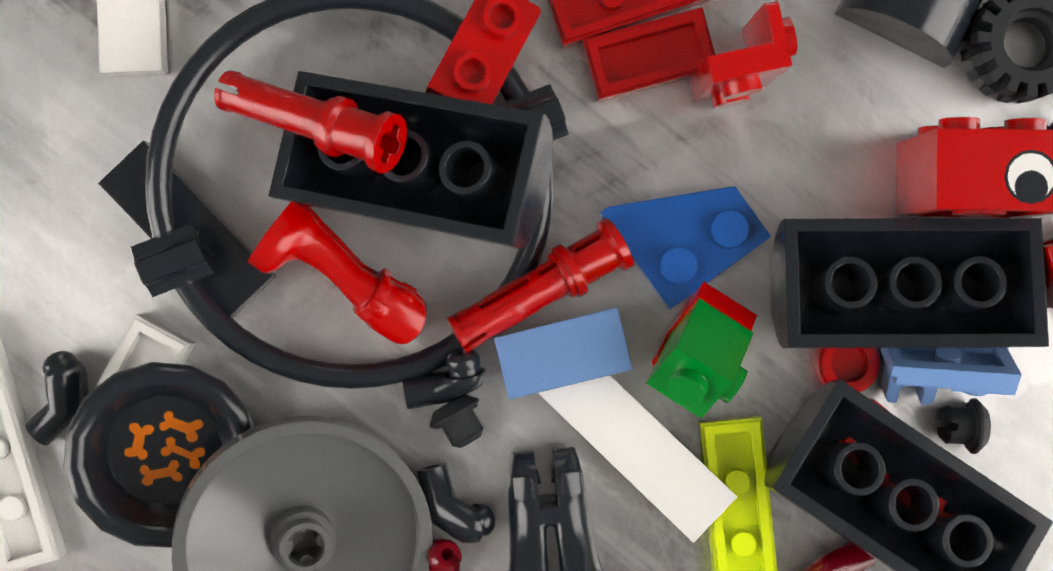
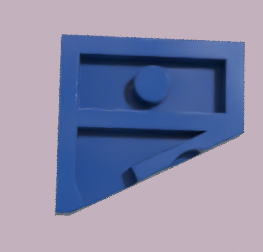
M735 186L610 206L599 213L602 219H609L619 230L631 252L635 265L667 309L670 310L696 292L703 282L708 283L772 237Z

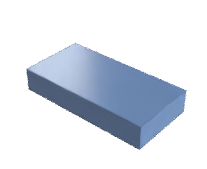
M617 307L494 338L509 400L633 370Z

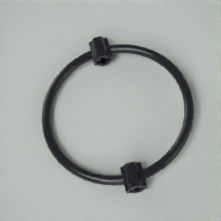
M265 0L251 6L227 21L201 44L173 80L160 106L152 129L146 160L145 192L152 239L131 246L134 265L138 275L152 297L175 289L191 313L229 349L261 368L298 382L332 388H372L402 383V381L436 371L447 365V357L451 352L463 349L454 333L419 352L377 363L341 364L308 359L281 350L243 328L219 306L199 280L214 274L216 270L210 249L196 223L193 222L177 228L172 199L173 159L182 124L196 94L210 74L228 55L265 29L288 19L320 11L339 9L379 11L424 25L446 37L451 42L464 20L456 13L431 0ZM512 66L499 90L506 101L497 105L544 113L551 124L553 141L569 135L564 112L551 84L529 92L520 75ZM553 165L546 201L537 228L527 245L518 249L516 257L498 289L536 269L539 265L552 220L554 198Z

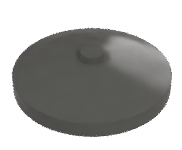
M296 416L273 420L253 427L234 437L218 449L198 470L188 485L176 514L172 538L173 571H429L428 552L433 543L429 507L416 477L404 460L391 446L368 430L346 421L321 416Z

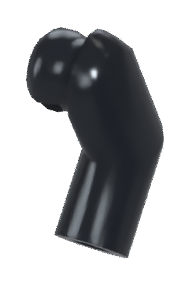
M463 349L453 351L447 357L448 371L431 373L402 381L407 409L451 402L482 386L485 369L480 367V355L474 349L467 354Z
M68 351L52 353L44 361L42 369L45 375L44 381L48 404L25 424V428L30 436L44 446H48L68 428L83 398L89 394L85 366L77 360L73 353Z
M447 463L434 464L417 470L433 525L461 543L468 544L480 542L482 536L492 533L496 522L492 509L484 503H475L470 506L455 497Z

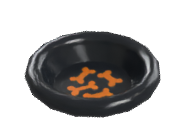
M149 362L114 373L83 398L66 430L63 470L75 504L101 531L134 546L172 548L176 514L186 489L198 470L224 444L255 426L249 409L224 381L192 365Z

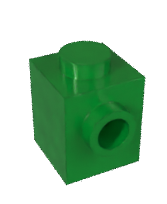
M699 298L669 335L646 384L694 415L702 418L719 399L729 403L744 383L748 370L741 367V363L753 332Z

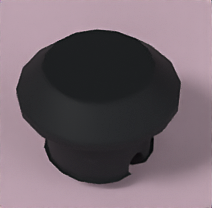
M464 395L445 404L433 412L429 425L430 428L439 429L442 427L451 446L462 448L481 437L484 428L473 411L478 406L479 399Z
M977 398L970 399L964 407L947 405L939 411L937 420L948 422L946 427H937L938 437L945 444H964L971 454L979 453L987 445L991 433L990 414Z

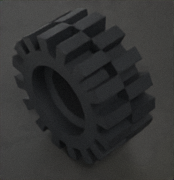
M989 0L984 3L983 7L977 10L971 22L973 24L968 28L962 40L969 42V47L960 51L962 62L971 60L974 68L965 72L970 81L981 78L984 84L978 90L986 96L997 92L999 95L996 101L1004 103L1017 100L1018 104L1027 103L1052 94L1053 0ZM1024 21L1033 24L1044 38L1045 54L1035 67L1019 66L1006 53L1004 36L1008 27L1013 22Z

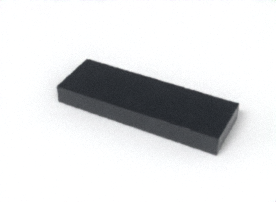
M143 140L98 184L152 239L145 192L146 160L149 142ZM173 168L172 199L177 228L195 222L202 235H204L212 254L216 272L199 280L210 296L233 318L276 275L273 272L269 274L262 273L247 263L253 253L252 249Z

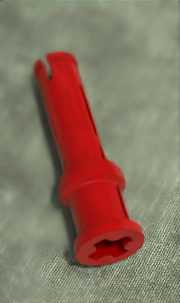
M233 70L224 72L218 82L236 88V91L239 93L236 95L215 88L214 101L220 110L233 112L311 138L323 154L331 157L348 154L366 161V165L370 170L378 173H387L392 170L404 151L407 139V127L404 118L399 114L387 111L381 115H376L360 110L352 99L338 96L324 102L244 76L240 72Z
M604 218L597 222L596 231L570 246L564 247L559 244L553 247L551 253L547 255L548 261L537 266L536 269L522 277L516 278L471 306L446 317L451 330L465 353H469L491 337L504 332L566 295H569L571 298L575 296L582 297L588 293V285L618 268L622 271H627L634 266L633 257L615 225L609 219Z

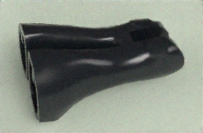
M575 446L552 448L553 468L551 483H555L556 494L538 495V485L541 484L538 469H536L534 450L511 452L508 472L509 555L507 571H549L547 528L550 525L553 526L556 536L560 571H604L593 538L584 476Z

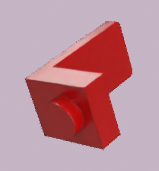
M474 0L431 78L425 93L493 104L541 14L540 8L528 0Z

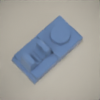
M880 348L885 360L880 385L886 400L892 403L897 402L899 391L903 386H915L916 394L922 405L933 403L938 388H949L951 391L963 392L971 396H985L987 394L1016 395L1022 376L1008 348Z

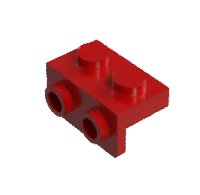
M778 1L764 3L742 28L745 48L707 56L689 79L694 103L712 99L713 108L717 109L751 100L750 94L763 90V88L767 87L793 66L791 57L797 54L796 31L790 17L782 18Z

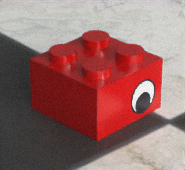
M977 117L939 119V125L919 127L918 136L896 144L895 217L1026 218L1053 214V130H1047V119H1008L1004 121V126L980 129V118Z

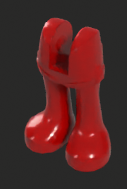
M292 200L268 229L247 263L260 272L267 274L279 270L289 261L300 260L305 262L333 282L353 304V311L361 321H364L368 327L396 344H407L420 335L425 326L427 305L424 299L417 293V290L406 282H400L395 279L386 268L378 272L364 264L318 216L317 212L308 205Z

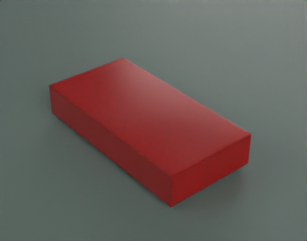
M703 7L582 40V47L597 103L690 78L707 56L715 55Z

